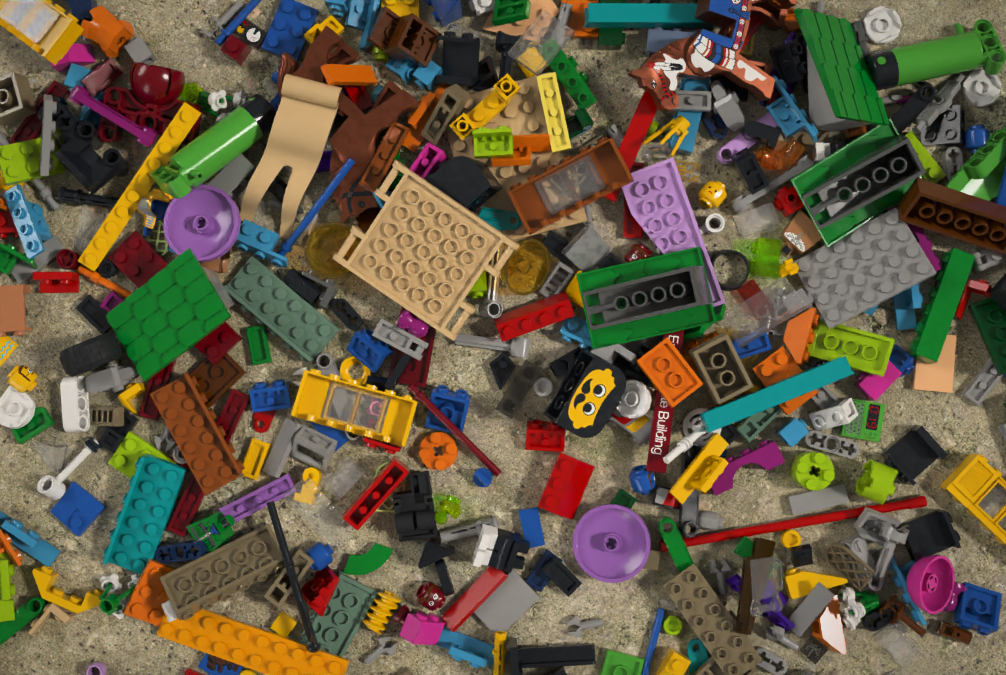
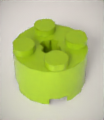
M805 451L799 453L793 459L794 461L790 469L792 479L804 489L822 490L834 480L833 463L826 455L819 452ZM811 467L815 468L814 474L809 473Z
M869 459L862 467V469H865L862 477L857 478L855 492L863 498L883 505L887 496L894 494L896 486L893 483L898 470Z

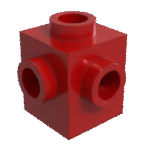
M787 186L776 191L778 195L773 198L775 200V208L779 212L781 211L784 218L804 207L794 186L789 189Z

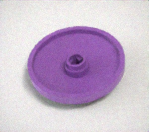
M200 185L196 189L191 188V191L186 196L179 199L174 197L166 210L163 223L166 241L179 256L190 248L199 262L216 260L226 254L236 242L241 225L240 212L234 200L226 192L215 186Z
M604 504L591 509L580 519L573 534V551L577 562L588 575L602 582L618 583L634 577L646 564L651 550L650 533L645 522L636 512L623 505Z

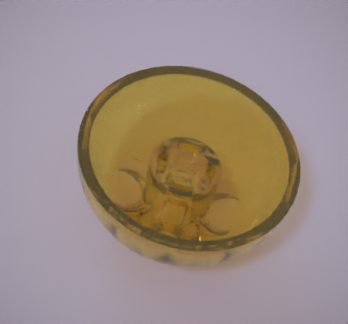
M327 222L319 225L310 233L305 245V256L309 266L315 273L328 279H340L353 273L332 258L335 252L338 253L339 248L342 247L351 233L350 226L341 222ZM359 237L355 239L344 256L347 260H349L360 243L361 239Z
M521 239L516 241L520 246L517 250L513 251L500 270V277L504 285L511 292L517 295H528L539 289L546 280L550 268V256L542 242L534 239Z

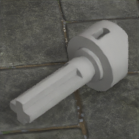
M883 521L879 535L883 536V539L886 540L873 575L885 579L896 543L905 544L910 530L903 527L894 529L891 523Z

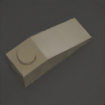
M457 84L446 88L420 135L436 146L450 128L449 125L461 113L471 94Z
M298 549L292 557V561L300 584L315 560L301 549ZM286 567L264 595L267 600L278 608L282 607L293 594Z

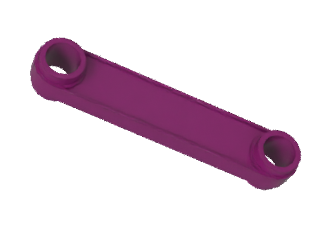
M75 85L69 94V100L80 106L86 105L137 136L136 140L147 147H151L155 142L158 133L147 126H139L89 95L90 91L84 87Z

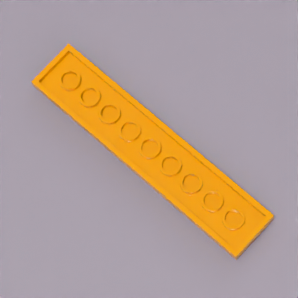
M201 610L187 620L180 621L176 619L171 622L168 621L164 613L157 632V636L266 675H345L350 662L349 659L321 649L316 653H310L306 649L309 646L307 644L210 610Z

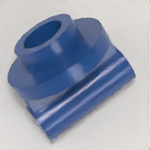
M479 468L473 473V481L477 486L487 488L492 483V474L486 468Z

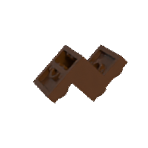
M385 6L381 8L367 41L396 61L409 58L422 68H426L439 42L437 36L442 34L413 13L400 17Z

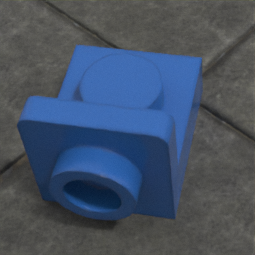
M895 344L889 361L902 373L900 375L902 378L905 374H910L914 369V358Z

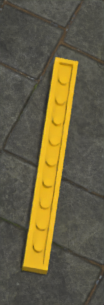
M186 102L183 103L78 259V262L95 272L137 210L142 198L154 185L155 180L151 176L152 172L169 163L170 157L175 154L202 114L200 111Z

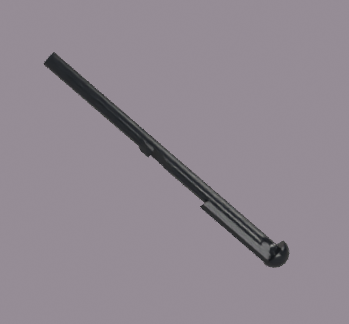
M274 501L266 504L309 643L306 649L310 653H316L321 648V642H317Z

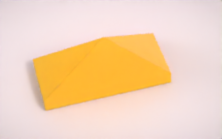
M575 275L565 289V293L573 304L584 310L577 276Z

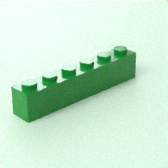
M952 248L942 255L941 269L937 271L934 277L936 280L935 285L931 287L928 293L930 299L928 304H925L923 307V318L917 324L915 332H917L916 337L909 345V350H911L909 355L928 364L938 362L973 265L974 255L956 248Z

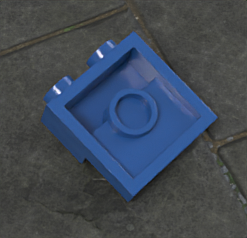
M445 385L434 387L430 401L463 432L471 395H468V392L463 389H457L456 392L451 391ZM428 410L425 427L452 433Z
M963 582L962 584L967 588V591L960 593L959 602L954 611L953 622L958 623V627L962 629H977V633L980 635L988 636L998 631L1002 594Z

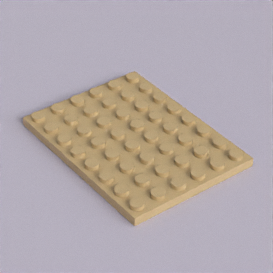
M534 76L516 81L520 90L509 105L484 126L489 129L507 126L512 129L513 135L548 134L537 77ZM494 88L472 93L458 117L463 113L467 115ZM450 127L447 130L453 158L465 156L475 159L472 144L473 135L462 141ZM552 149L544 152H532L531 165L492 167V158L476 159L483 162L489 168L503 188L473 213L478 216L482 207L517 213L507 193L511 190L510 187L517 183L522 185L528 182L527 178L536 173L538 176L545 173L544 169L553 164L556 165L569 150L552 153ZM574 167L568 169V174H576ZM568 176L572 183H576V176ZM557 177L551 178L557 184ZM559 177V184H565L562 177ZM550 180L542 183L555 211L574 201L571 194L567 197ZM559 186L566 192V186ZM578 186L575 190L580 198L581 193ZM582 208L531 235L528 234L523 222L521 227L516 230L499 231L515 241L549 232L550 230L553 231L587 222L585 209ZM512 217L510 223L516 224L517 219Z

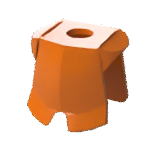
M103 5L97 6L89 11L93 17L92 21L82 20L81 27L84 31L81 35L90 39L93 45L102 48L107 57H117L134 34L133 26L127 21L118 20Z

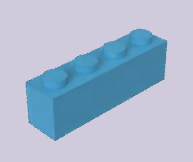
M682 78L679 90L707 91L710 78L702 80ZM677 111L676 115L672 116V119H676L681 115L690 123L687 129L689 133L684 137L676 153L690 156L693 152L702 112ZM673 134L666 141V144L669 145L667 151L672 152L680 135Z

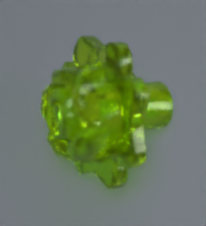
M187 82L181 98L197 104L198 97L203 88L199 87L196 82H193L192 85Z

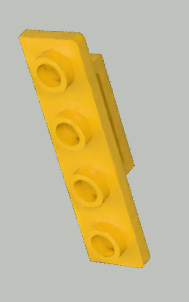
M719 433L712 435L669 492L679 503L683 504L694 489L706 493L718 476L724 472L728 462L720 457V455L729 444Z

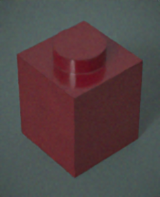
M232 34L220 49L227 58L239 66L244 63L251 52L247 44Z

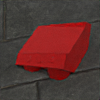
M327 566L321 571H317L313 580L306 582L301 589L305 602L321 617H323L340 578Z

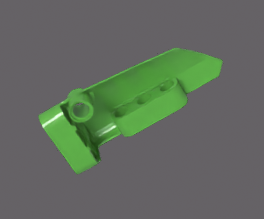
M1006 126L995 131L988 139L987 145L980 147L946 183L945 187L987 201L995 198L998 194L1006 164Z

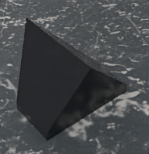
M490 56L479 61L478 84L468 86L469 90L479 92L494 88L493 86L499 81Z
M428 538L418 564L419 569L455 553L454 546Z

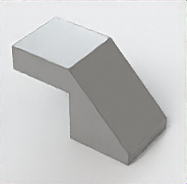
M620 344L591 351L613 364L618 355L633 365L638 360L634 353Z

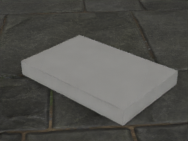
M512 569L511 573L507 574L508 578L474 612L493 633L495 631H506L540 598L514 569Z

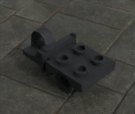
M420 470L410 471L411 490L393 492L395 524L399 542L438 537L429 470L421 472Z

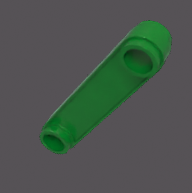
M666 516L662 517L658 521L657 526L680 573L691 564H694L673 519ZM665 522H670L671 527L669 529H662Z
M35 596L15 611V620L1 622L0 646L39 616L48 604V601L41 596ZM35 601L40 603V609L36 608Z

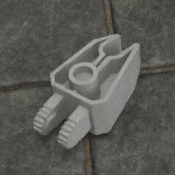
M713 80L710 84L713 93V103L711 104L715 114L719 113L726 126L731 130L736 131L744 127V116L738 104L740 101L735 91L731 92L730 88L725 89L720 80Z
M115 363L106 366L105 370L91 374L84 383L87 392L90 393L108 392L111 390L118 392L124 390V386L130 384L129 380L139 377L136 367L125 368V366H118Z

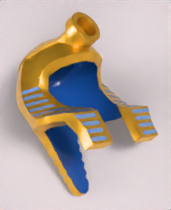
M160 188L152 189L147 193L137 208V211L144 215L143 235L145 237L150 235L159 219H164L166 210L174 199L173 196L164 193Z

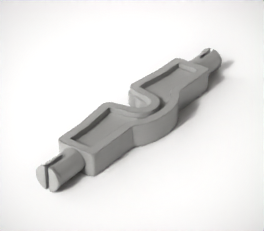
M958 73L953 80H948L935 94L934 99L936 102L929 103L916 118L917 124L912 128L914 133L919 134L924 126H930L939 114L945 112L951 106L953 97L961 89L960 83L965 79L964 74Z

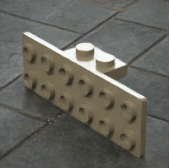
M691 564L663 584L665 591L725 675H743L762 661V658L745 634L735 633L736 615L732 610L728 612L725 608L727 603L721 594L716 595L695 564Z

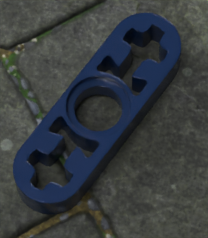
M199 539L168 543L156 549L155 558L163 564L195 560L206 554L207 547ZM178 547L182 548L184 552L183 556H180L178 554Z

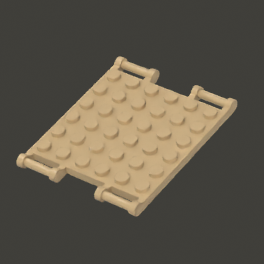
M395 160L392 164L393 168L384 182L374 192L376 196L386 202L366 233L353 225L350 229L351 233L338 253L335 252L332 258L446 337L455 341L458 336L457 333L467 318L476 310L472 304L464 301L484 270L498 278L501 274L500 270L513 251L517 250L520 245L414 173L404 164ZM402 172L404 174L389 196L386 193L398 173ZM359 237L362 240L349 260H347L344 256L355 239ZM504 242L508 246L493 267L488 263ZM460 306L464 309L453 327L448 329L446 325Z

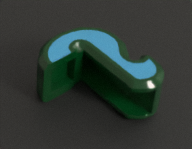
M585 108L575 110V115L566 119L570 140L584 134L594 124Z

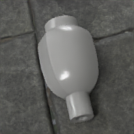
M699 511V528L710 531L722 528L723 517H719L718 513Z

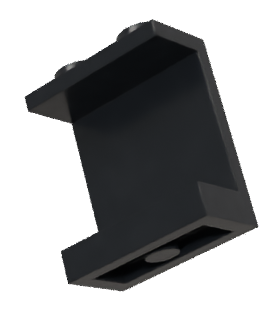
M445 31L444 35L437 36V40H443V72L436 75V83L464 86L477 85L480 37H473V33H462V36H456V32Z
M915 425L883 453L882 457L885 459L884 463L887 466L898 470L897 478L903 484L915 485L914 479L936 459L943 460L948 454L923 426Z
M938 509L898 526V529L903 527L910 530L904 545L910 559L915 561V563L923 557L936 554L950 547L961 548L959 542L961 538L958 532L954 530L951 524L953 519L948 512Z

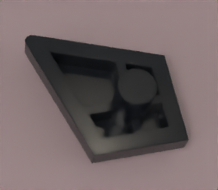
M505 352L489 363L499 390H502L516 367Z

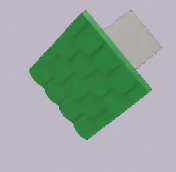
M794 9L807 44L809 124L813 123L816 129L831 132L869 124L890 125L882 97L878 96L873 77L868 72L861 47L857 45L851 23L845 18H837L833 15H825L809 9Z
M189 248L150 278L147 283L125 298L123 302L109 311L106 318L126 350L128 357L136 367L138 374L146 382L230 319L231 315L227 309L235 304L216 272L201 266L192 249Z

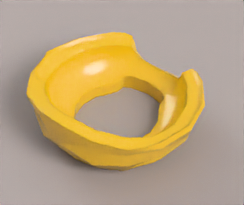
M351 356L341 363L340 376L343 381L347 382V379L358 381V385L361 386L367 382V377L371 375V370L361 363L364 366L363 375L359 379L352 378L349 375V368L355 362H361L356 357Z

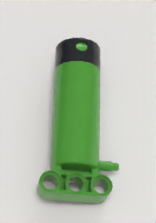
M980 19L975 22L970 32H965L961 24L956 23L954 25L956 35L867 54L864 60L868 72L873 77L876 90L880 91L978 68H983L987 74L996 75L1001 71L1006 61V53L991 22L986 19Z
M259 94L253 95L170 157L171 164L157 168L152 172L151 176L164 193L177 199L186 196L191 191V188L196 189L270 133L276 111L263 96Z

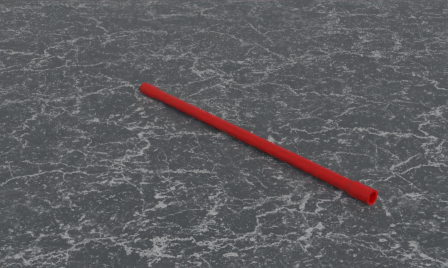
M922 495L906 498L905 500L887 502L883 505L876 504L682 539L686 547L743 538V536L748 537L858 518L866 507L881 513L926 507L927 500ZM664 540L659 541L661 553L668 552Z

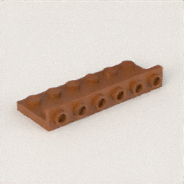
M185 372L184 376L150 393V396L204 495L207 496L243 476L242 470L245 467L240 458L235 459L233 453L236 451L232 443H227L223 436L226 435V432L222 425L217 426L214 420L217 416L213 409L207 408L205 403L208 400L203 391L199 393L196 388L199 384L195 376H190L188 372Z

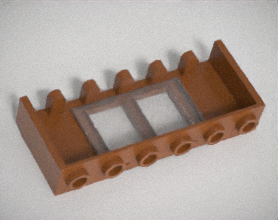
M604 137L596 142V146L592 148L587 146L579 151V155L575 157L570 155L562 160V164L558 166L553 164L544 169L545 173L539 176L536 173L527 178L528 182L522 185L517 183L510 187L511 190L507 193L529 235L634 181L613 138L608 139Z

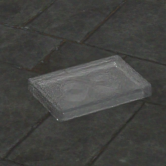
M544 10L508 51V56L534 75L539 76L571 39L574 31Z

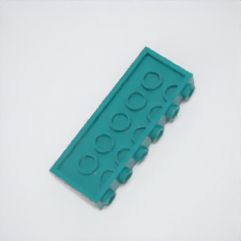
M149 453L139 457L135 464V468H137L136 473L129 481L130 489L123 497L122 504L124 506L122 511H119L115 520L117 522L116 528L111 531L109 536L110 544L103 552V557H105L103 564L113 563L140 575L149 559L154 560L155 551L160 545L187 468Z

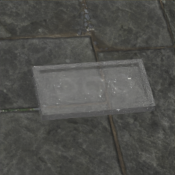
M784 276L724 313L723 320L720 321L739 348L804 310L807 306Z

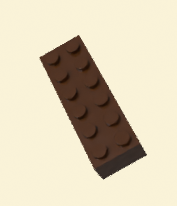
M918 177L897 204L899 221L994 252L1006 253L1005 206Z

